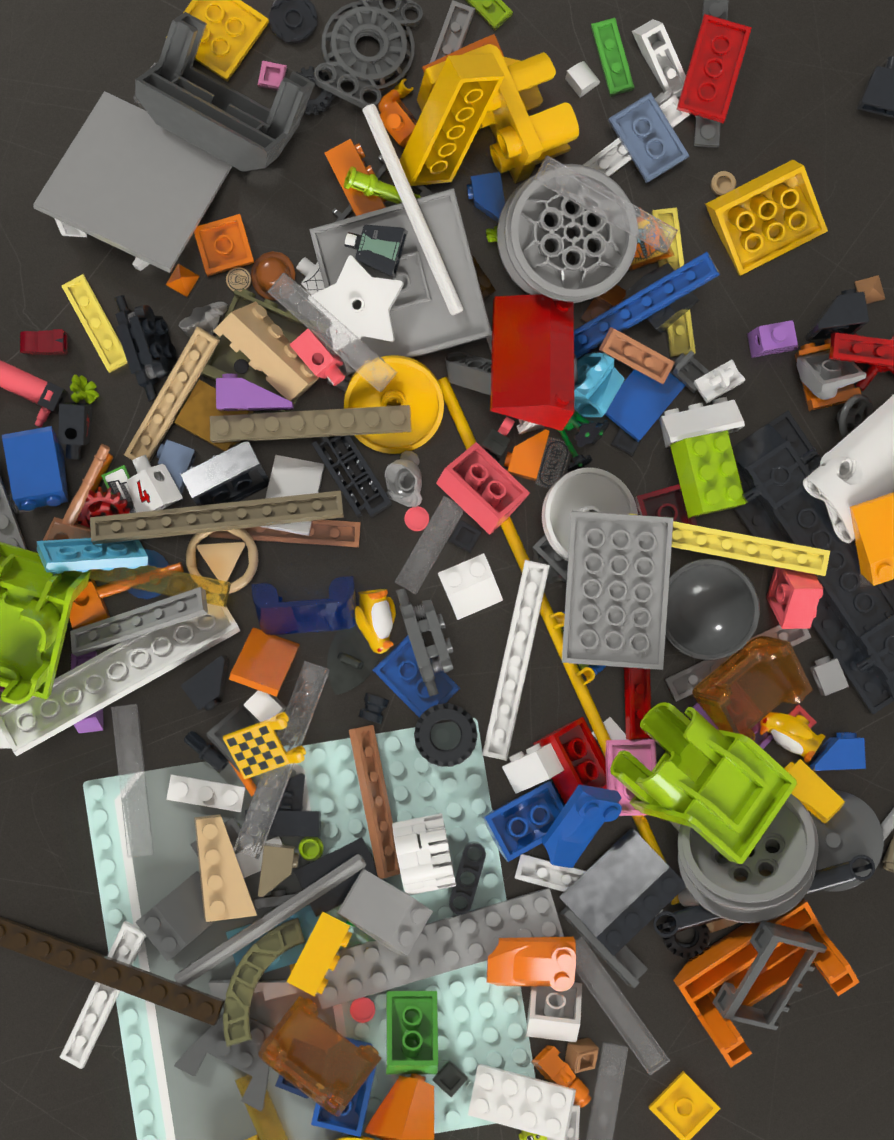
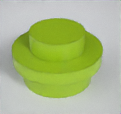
M305 837L299 844L300 855L308 861L319 859L324 852L323 842L318 837Z

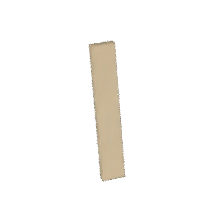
M196 327L124 454L126 457L134 460L146 455L150 463L220 341L218 338L202 328Z

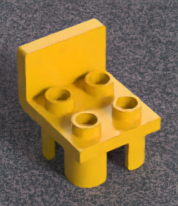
M488 44L462 55L493 53L505 75L480 128L490 126L497 143L490 145V153L497 170L500 173L510 171L514 183H518L530 177L535 165L569 152L571 147L568 143L578 138L579 126L572 106L569 103H562L532 116H529L527 113L528 110L540 106L543 102L537 85L553 79L556 74L553 63L545 52L520 61L503 57L496 46ZM445 61L427 68L424 72L417 97L421 111L429 98Z

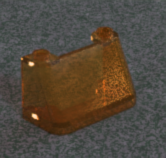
M758 636L747 642L742 649L734 653L696 685L692 693L697 703L719 730L743 734L754 741L756 736L751 728L781 702L800 703L813 689L789 641L768 636Z
M299 996L263 1042L258 1055L268 1066L326 1111L339 1117L382 1058L371 1045L355 1046L318 1017V1006L314 1001Z

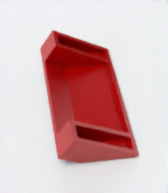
M543 294L494 297L490 411L560 431L564 429L574 413V302L555 300Z

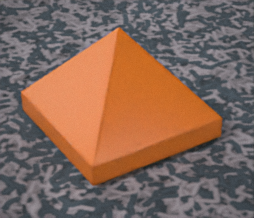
M178 264L166 285L188 297L200 276Z

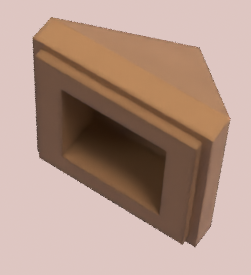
M879 275L854 282L857 292H865L866 304L885 300Z

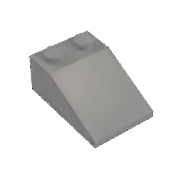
M362 869L337 914L392 952L408 956L433 911L415 898L367 870Z

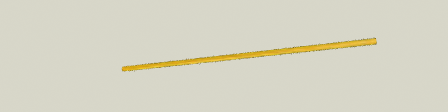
M443 377L438 380L442 389L443 399L467 450L476 443V440L448 378ZM509 516L501 524V527L520 570L523 572L525 560L530 561ZM544 593L540 614L562 661L563 632L561 628H552V626L557 625V619L555 617L549 618V615L554 614ZM563 663L605 756L606 740L611 739L587 686L583 685L585 681L582 675L576 676L577 672L580 671L577 664ZM632 816L640 836L665 861L646 816ZM678 895L671 901V905L680 902Z

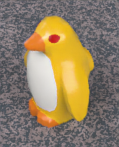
M387 589L358 592L359 606L355 607L356 623L372 651L378 654L385 653L394 645L389 638L396 610L391 597H387Z
M767 712L761 716L760 735L762 736L766 732L771 733L777 744L791 753L801 755L806 763H809L825 738L823 734L816 735L808 727L809 721L801 715L794 717L783 713Z

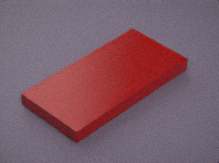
M704 14L676 110L720 123L725 122L752 27Z

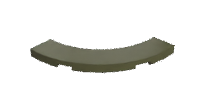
M298 918L287 921L265 934L252 945L236 967L226 992L223 1013L224 1036L227 1047L252 1039L249 1020L250 1006L255 988L265 970L284 952L305 943Z

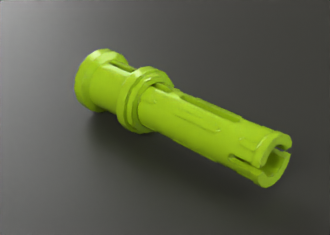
M350 167L345 178L344 188L356 189L363 192L365 196L375 195L396 204L402 203L395 186L378 180L374 174L367 175L356 171L355 167ZM414 194L416 199L420 198V195Z

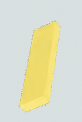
M82 274L63 284L64 292L107 371L111 373L127 364L122 344L85 275Z

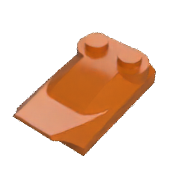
M574 937L499 938L496 949L488 956L486 983L496 986H551L556 991H567L573 986L575 981L576 944Z

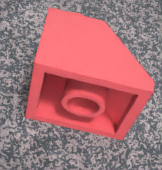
M775 567L766 599L782 629H807L811 627L813 618L817 614L819 599L823 596V586L819 583L815 574Z

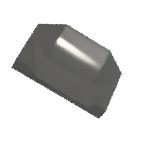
M544 535L532 547L534 552L532 561L550 565L547 577L549 584L559 581L567 583L568 561L556 553L548 542L546 535Z

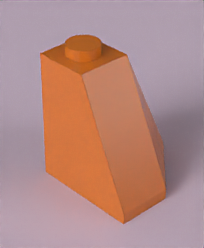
M411 1073L410 1077L399 1076L365 1127L364 1132L381 1140H434V1086L425 1082L426 1078L421 1075Z

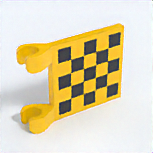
M285 712L278 713L268 720L223 736V740L244 779L290 763L304 761L305 748L300 745L286 753L275 730L287 727L289 717Z

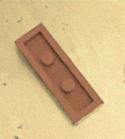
M611 327L599 348L600 351L661 384H664L675 364L674 361Z

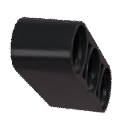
M469 842L465 845L455 877L456 886L452 887L449 898L450 909L457 915L468 913L472 907L486 858L485 848L479 842ZM477 847L481 850L482 855L478 860L469 859L467 852L470 848ZM466 871L473 873L475 876L474 881L468 885L460 880L461 874ZM458 896H463L467 899L468 904L466 907L458 909L453 904L454 899Z

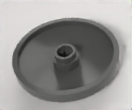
M834 790L845 803L826 824L809 812L818 834L819 848L816 870L851 861L857 855L869 856L875 863L876 869L882 857L884 846L883 831L876 814L863 800L855 795ZM857 859L853 863L852 869L867 865L869 862L864 859ZM871 869L855 874L865 877L869 875ZM856 880L823 891H844L856 887L864 881Z

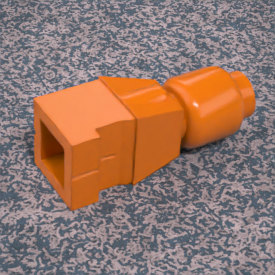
M547 1045L531 1063L549 1082L576 1089L573 1105H580V1108L584 1107L591 1100L589 1089L575 1076L568 1063L560 1059L558 1056L560 1052L557 1048Z

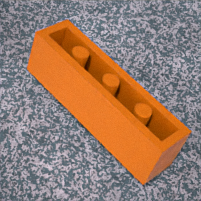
M349 139L325 152L356 216L386 208L384 202L388 200L375 195L365 196L363 192L356 189L344 188L345 178L350 167H355L356 171L367 175H375L371 165L366 167L362 159L366 155L359 143L355 145Z

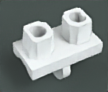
M730 360L696 379L694 385L706 403L744 383L745 378L737 370L733 360Z

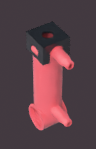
M0 360V387L40 405L41 409L35 426L41 428L50 412L59 413V404L64 402L68 392L53 383L40 379Z

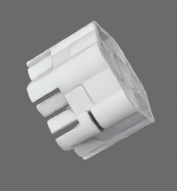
M442 813L392 823L395 848L406 894L414 895L456 886Z

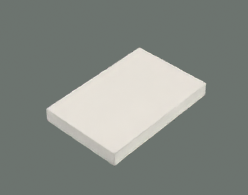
M275 455L265 499L319 493L324 464ZM312 521L260 527L309 536Z

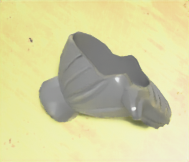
M215 302L203 307H196L193 309L190 317L184 318L178 326L190 338L196 327H200L213 335V330L217 327L220 316L228 310V304L225 302Z
M404 451L400 455V459L389 464L385 470V480L388 489L386 492L387 496L407 507H417L422 502L420 494L422 473L418 467L420 461L418 455L413 451Z

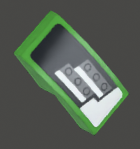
M123 465L101 475L107 489H112L111 494L115 495L120 492V501L127 499L126 507L130 508V513H136L127 485V479L131 477L126 466Z

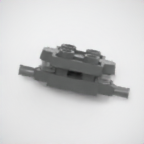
M406 588L397 590L399 607L423 683L425 682L429 696L439 694L434 680V673H438V670L440 672V669L444 673L453 669L449 653L453 652L449 637L444 639L441 631L446 628L442 614L436 615L432 600L421 601L422 607L417 605L414 608L409 601ZM431 630L435 644L425 647L426 639L425 637L422 638L421 633Z

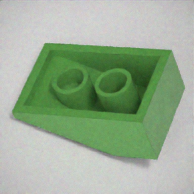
M387 991L386 1074H437V991Z

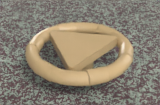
M244 528L223 530L240 537L244 542L199 544L202 539L213 532L195 533L186 550V566L192 579L200 587L215 594H230L239 591L252 580L258 567V550L253 538ZM246 545L249 559L248 568L242 577L232 584L226 585ZM196 549H198L221 585H216L203 578L196 567Z

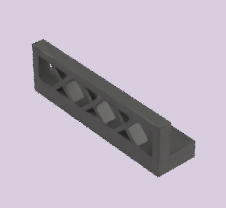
M568 906L559 913L629 987L635 988L639 984L638 979L648 968L626 945L613 956Z

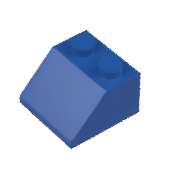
M838 732L837 737L829 738L806 765L814 771L866 769L864 738L857 737V733Z

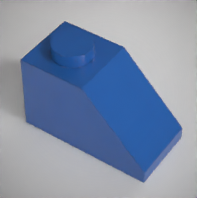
M500 172L471 176V184L466 185L468 199H473L476 208L498 223L505 204Z

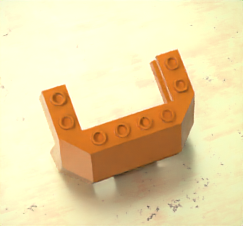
M804 898L789 912L767 921L809 932L816 942H820L827 947L825 953L818 952L812 963L837 996H840L859 983L850 964L825 934L810 905ZM761 922L744 923L709 946L701 954L691 958L673 980L730 1067L751 1055L752 1052L731 1020L722 1017L713 1001L724 982L733 984L737 989L758 955L750 939ZM779 942L741 1005L751 1007L785 985L807 949Z

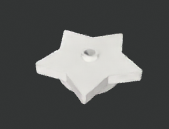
M350 255L337 283L309 296V299L331 320L334 350L339 351L362 337L394 342L395 337L390 309L404 283L400 280L372 277ZM360 300L362 307L358 310L354 309V303Z

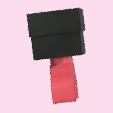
M507 416L499 430L496 431L492 428L488 437H486L481 445L498 462L511 440L506 436L515 423L514 420Z

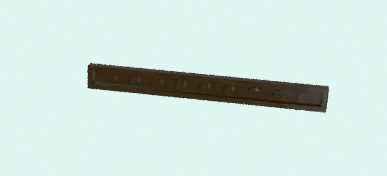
M0 916V946L207 1024L215 1026L218 1022L224 1003L223 999Z

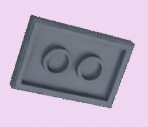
M651 93L608 119L646 183L689 157V154Z

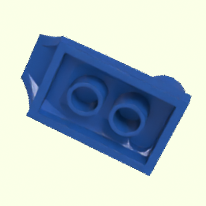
M547 781L502 807L492 810L483 819L500 853L509 862L542 843L541 840L565 806V803L555 784Z
M585 785L577 786L541 840L548 852L550 864L568 868L574 867L604 822L614 821L621 813L622 807L619 801L622 797L618 791Z
M343 1037L336 1045L328 1049L311 1125L361 1137L378 1062L371 1043Z

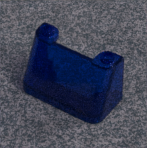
M354 576L334 579L329 586L328 599L283 602V597L278 596L276 588L271 584H251L260 629L268 635L345 630L356 625L355 607L358 606L356 579Z

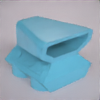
M588 353L577 360L578 381L574 384V410L583 417H603L625 380L614 367L615 359L606 353Z

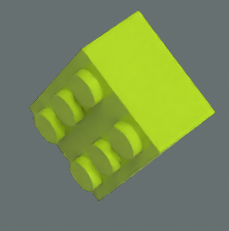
M728 430L685 438L670 445L688 518L729 510L746 504L745 498L743 499L742 497L743 490Z

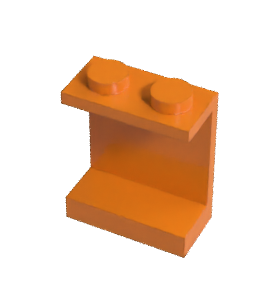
M831 338L825 340L824 345L815 346V343H809L800 346L801 350L795 354L796 362L798 357L830 350ZM802 382L809 412L846 403L853 395L861 394L860 387L855 388L853 383L838 388L835 397L822 400L815 396Z

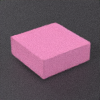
M262 61L258 87L278 91L281 81L286 76L287 65Z

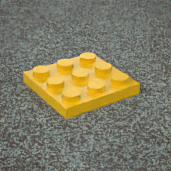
M192 0L184 11L207 23L195 60L227 82L269 23L268 18L241 0Z

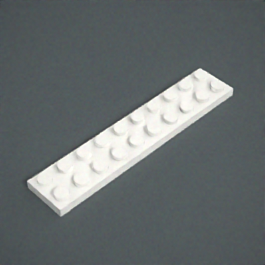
M215 593L206 595L207 614L123 641L54 679L52 692L47 700L32 696L25 703L9 704L0 709V727L16 756L22 754L240 632L237 623L220 595Z

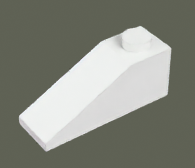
M652 19L633 30L632 33L643 57L664 93L671 89L673 91L672 96L675 95L678 98L681 95L686 75L663 23Z

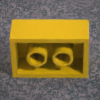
M322 912L287 983L314 997L317 992L322 994L328 983V979L325 978L328 970H335L341 958L337 953L341 946L346 948L352 936V933L349 932L350 925Z

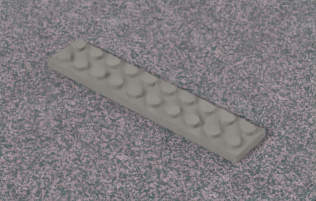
M550 888L475 909L464 915H455L428 923L424 926L408 956L392 952L375 939L339 950L337 955L341 958L334 971L328 970L325 976L328 979V983L323 993L317 992L321 1009L486 961L488 956L496 949L499 938L564 937Z

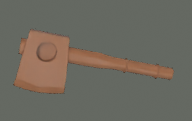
M100 445L64 518L54 517L43 541L91 538V528L75 522L103 463L106 461L105 459L110 451L108 446Z

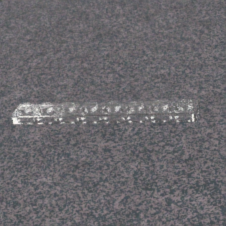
M304 661L285 711L289 717L287 727L278 730L277 733L286 753L303 743L330 671L325 667ZM295 763L262 773L235 843L234 851L259 859Z

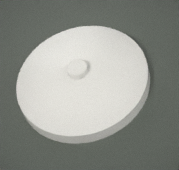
M580 468L563 475L551 486L542 507V524L546 538L558 555L568 561L571 511L614 514L631 513L637 515L638 511L631 492L615 475L598 468Z

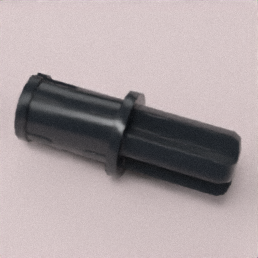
M190 731L185 736L184 742L199 754L200 760L204 759L218 773L226 768L229 760L214 748L213 743L208 744L193 731Z

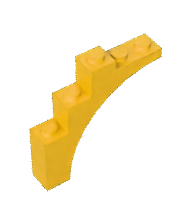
M801 759L796 764L790 762L784 768L797 781V785L791 794L805 806L807 811L824 824L843 807L845 801Z

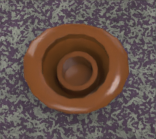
M271 251L262 254L256 259L251 270V281L254 289L264 299L272 301L283 299L291 292L295 284L296 273L294 265L289 257L281 252Z

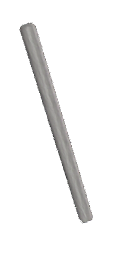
M355 855L175 974V981L188 985L365 868V860L361 855Z

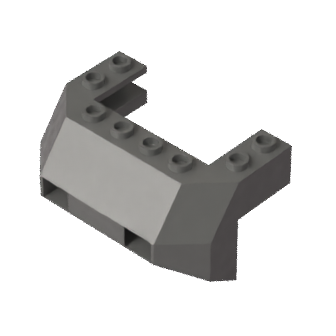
M184 12L172 20L158 64L135 79L136 98L157 125L243 172L266 168L278 158L298 128L315 83L293 71L289 79L285 77L281 81L271 110L192 67L207 23Z

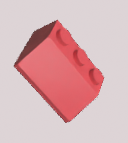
M477 442L450 463L436 482L489 535L504 523L530 494Z

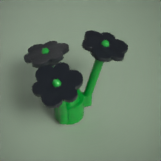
M574 410L562 431L558 430L573 457L570 460L571 464L567 466L568 472L583 468L592 462V458L590 455L584 457L583 454H577L565 429L571 430L574 427L578 429L574 435L577 446L582 447L586 443L594 445L608 428V420L596 424L594 421H588Z

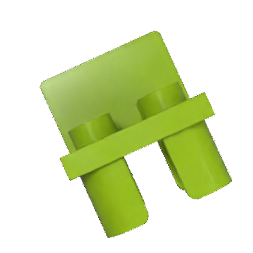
M0 542V686L6 687L1 694L2 701L10 704H22L27 702L32 696L47 700L51 695L72 604L87 587L91 569L87 572L64 571L61 574L46 572L38 553Z
M666 702L657 704L641 720L640 727L666 750L654 769L650 771L630 752L622 750L612 762L611 774L635 794L630 804L636 810L650 816L692 827L729 861L743 864L796 787V779L749 737L743 734L716 729L692 707H688L684 712L691 719L690 721L672 704Z

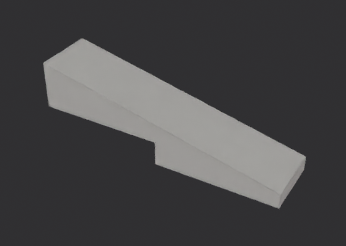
M211 979L209 982L211 995L225 1000L231 979ZM260 979L254 993L263 991L266 1001L303 991L287 983L288 979Z

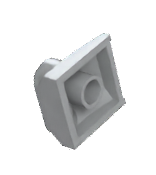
M830 350L797 358L796 366L801 381L815 396L822 400L835 397L838 388L865 379L866 373L854 362L829 359Z

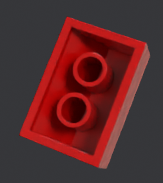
M583 717L533 743L534 745L539 743L541 747L551 743L561 762L564 771L551 779L565 804L578 785L607 789L606 760Z

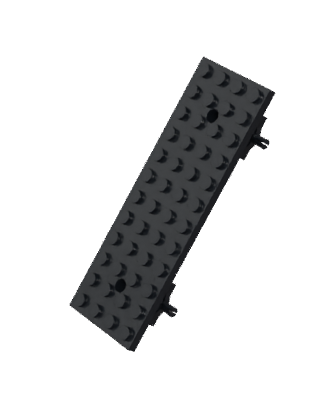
M788 410L732 447L743 490L742 497L743 499L745 498L746 504L733 509L751 536L830 551L826 576L816 575L819 583L823 586V596L819 599L817 614L813 618L811 625L833 658L838 659L843 673L869 712L875 714L894 701V579L873 586L861 574L855 539L851 543L842 541L834 531L825 501L811 496L804 488L803 480L820 466L821 458Z

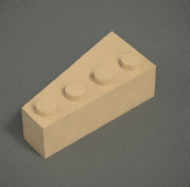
M256 301L231 312L213 330L219 337L222 334L232 342L229 346L236 353L241 350L250 359L248 364L255 370L264 372L267 375L266 381L289 401L302 396L319 379L290 346L291 343L283 334L282 329L270 319L266 310Z
M220 815L194 817L205 921L257 916L222 817Z

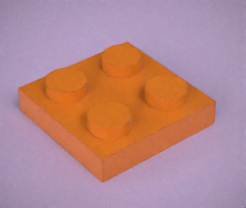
M240 214L196 227L194 234L207 277L255 263Z

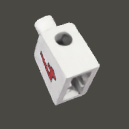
M146 455L132 460L137 474L127 479V485L136 513L163 510L183 499L164 464L151 467Z

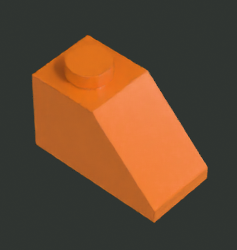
M543 430L514 447L513 453L507 452L504 466L508 467V472L511 475L536 481L549 430Z

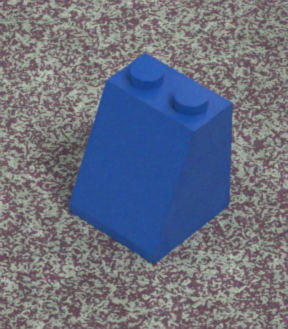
M52 426L2 435L12 498L19 510L31 511L36 507L58 506L61 503L68 502L63 448L58 443V438Z

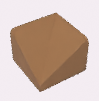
M590 1038L580 1039L577 1042H568L565 1063H568L574 1074L595 1069L599 1048Z

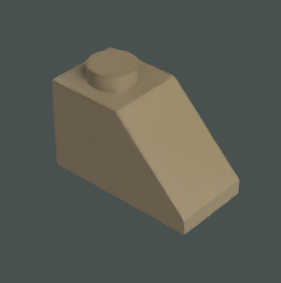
M264 844L258 891L259 897H264L292 874L293 868H298L299 853H294L295 846Z

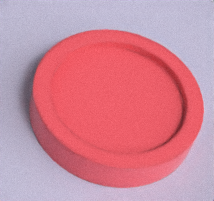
M412 507L405 514V524L412 531H422L428 526L429 514L422 507Z
M368 997L355 999L350 1007L351 1016L360 1023L370 1021L375 1014L374 1002Z

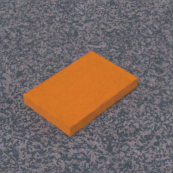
M253 627L230 673L229 680L277 697L300 644Z

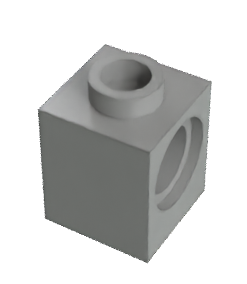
M829 656L820 658L815 661L816 666L810 668L821 696H826L849 687L837 658L831 660Z

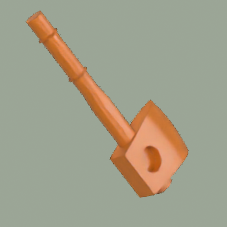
M181 562L98 587L95 580L88 581L87 587L72 604L69 618L73 630L110 618L103 598L127 591L139 585H146V583L182 573L184 570Z

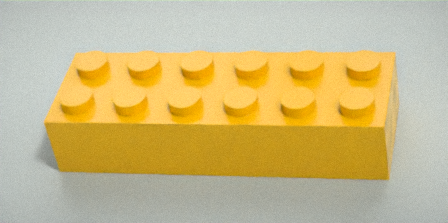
M493 53L447 57L399 160L410 186L449 183L453 181L505 77Z

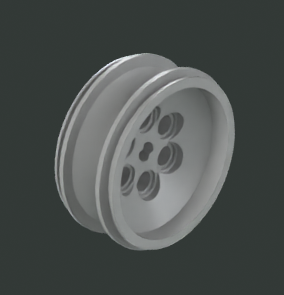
M578 164L553 166L540 171L521 183L504 204L497 227V244L502 263L511 279L529 295L543 294L555 300L574 303L592 299L614 287L629 269L638 241L636 216L625 192L606 174L597 169ZM566 202L574 205V214H569L566 211ZM546 214L550 215L554 220L552 227L547 226L544 222ZM588 215L594 216L596 220L595 227H591L587 223ZM572 229L575 236L569 238L566 230ZM546 240H550L554 244V251L552 253L545 249ZM589 240L594 241L596 244V251L594 253L587 247ZM568 252L575 256L576 261L574 265H570L566 260Z
M790 794L749 854L750 858H747L743 864L731 861L726 864H719L716 860L726 857L692 827L681 824L678 834L680 874L692 897L709 912L726 920L740 923L769 921L789 912L797 906L809 891L816 871L819 848L818 834L811 815L805 806L792 794ZM769 847H774L778 850V852L769 853L768 851H766V849ZM761 870H768L772 874L770 876H762L759 872ZM737 875H743L747 878V880L743 882H738L734 879V877Z

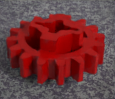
M98 487L97 493L90 489L77 521H80L79 524L90 528V518L100 517L101 512L106 513L105 516L130 513V508L126 507L127 499L120 501L121 493L118 492L113 495L111 494V488H108L107 492H103L102 488Z

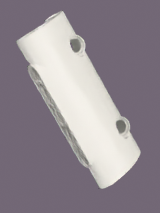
M894 394L834 448L825 453L820 461V466L803 480V486L811 496L825 501L834 531L845 543H851L855 539L850 507L894 492Z

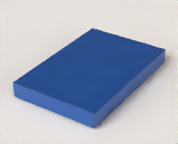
M634 369L621 385L604 415L639 442L685 387V384L671 373H669L664 384H661Z
M408 635L373 669L419 718L430 707L446 703L460 689L440 669V672L438 670V673H434V680L439 694L429 696Z

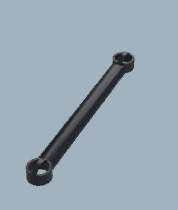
M857 855L851 861L816 870L812 885L807 894L856 880L866 881L874 874L875 863L869 856ZM857 859H864L869 862L867 865L852 869V865ZM871 869L869 875L865 877L855 874ZM699 904L674 912H661L655 917L653 927L656 934L660 937L670 938L676 932L724 918L709 912ZM663 915L671 916L674 919L673 921L656 925L657 920ZM676 925V928L670 933L665 934L658 931Z

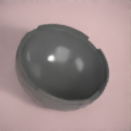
M701 559L685 564L669 578L665 636L675 648L693 658L718 660L733 655L742 649L752 638L757 629L760 615L759 598L751 580L736 566L725 561Z

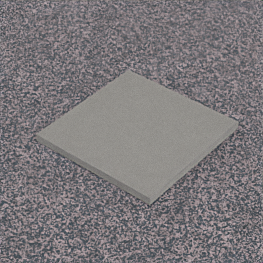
M104 91L34 202V209L170 273L232 166L157 125L147 111Z
M454 188L416 200L462 304L463 311L456 315H451L403 203L309 229L325 288L337 283L348 257L351 255L355 258L356 249L345 247V239L348 232L361 235L363 226L366 224L401 227L408 231L396 278L359 262L372 277L400 280L404 285L390 309L395 341L390 342L362 337L341 349L347 375L355 374L364 364L379 357L399 355L413 358L492 336ZM360 300L354 303V309L356 310L362 307Z

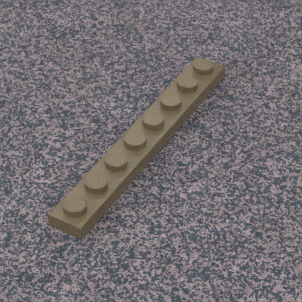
M410 405L210 416V441L212 443L412 432Z

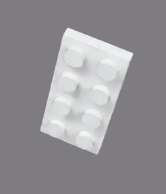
M479 1064L468 1115L548 1138L566 1140L576 1089Z

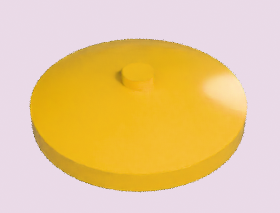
M389 355L367 362L352 376L345 391L344 409L410 405L412 432L354 435L367 447L382 453L399 454L404 451L417 449L435 434L443 417V393L437 378L425 365L409 357Z

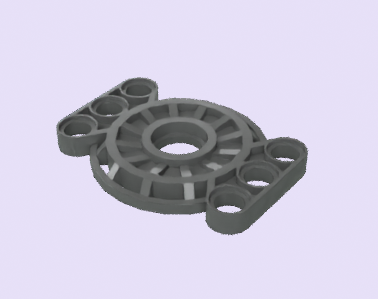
M358 0L337 10L326 23L322 34L321 50L325 63H321L315 68L313 77L316 85L362 109L370 105V103L364 101L363 95L371 92L375 94L377 99L376 102L371 104L378 107L381 101L380 91L394 86L403 79L410 69L414 57L415 43L410 28L419 25L423 10L419 4L412 0H394L396 6L393 9L385 8L382 3L383 0ZM412 9L417 12L418 18L409 20L404 12ZM334 21L336 24L334 25L333 31L327 33L329 27ZM363 36L374 37L380 46L377 55L368 57L360 54L356 48L358 39ZM406 38H409L410 51L407 49ZM326 41H330L329 54H327L325 47ZM404 58L409 59L408 64L402 71L401 65ZM321 70H327L332 74V78L329 81H323L319 78L318 73ZM394 74L397 75V77L394 80L385 83V80L389 79ZM344 81H349L354 85V90L344 92L340 85Z

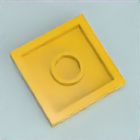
M684 1071L648 1106L680 1140H690L721 1109Z

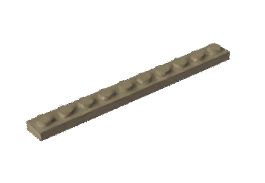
M341 491L109 515L90 518L91 542L94 545L343 518L344 514Z

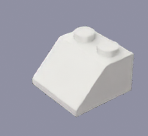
M484 553L438 573L457 620L503 601Z
M574 982L570 989L562 992L554 990L551 986H531L526 1036L577 1042L581 1020L582 983Z

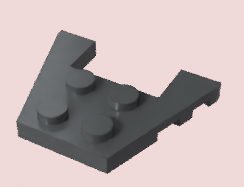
M222 1015L218 1019L215 1026L212 1025L175 1063L174 1067L192 1076H196L206 1054L209 1053L252 1076L241 1101L259 1111H263L276 1030L250 1017L252 1039L227 1047Z

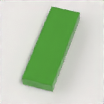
M611 18L592 23L591 29L610 96L634 90L616 19Z

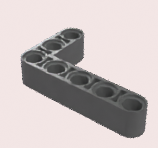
M461 351L451 352L445 356L447 376L450 383L491 395L492 360ZM574 354V384H575V383L578 381V370H577L576 355Z

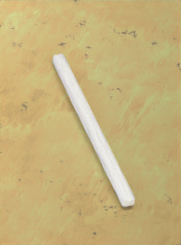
M370 104L363 108V113L451 315H456L463 311L462 304L377 107L374 104Z

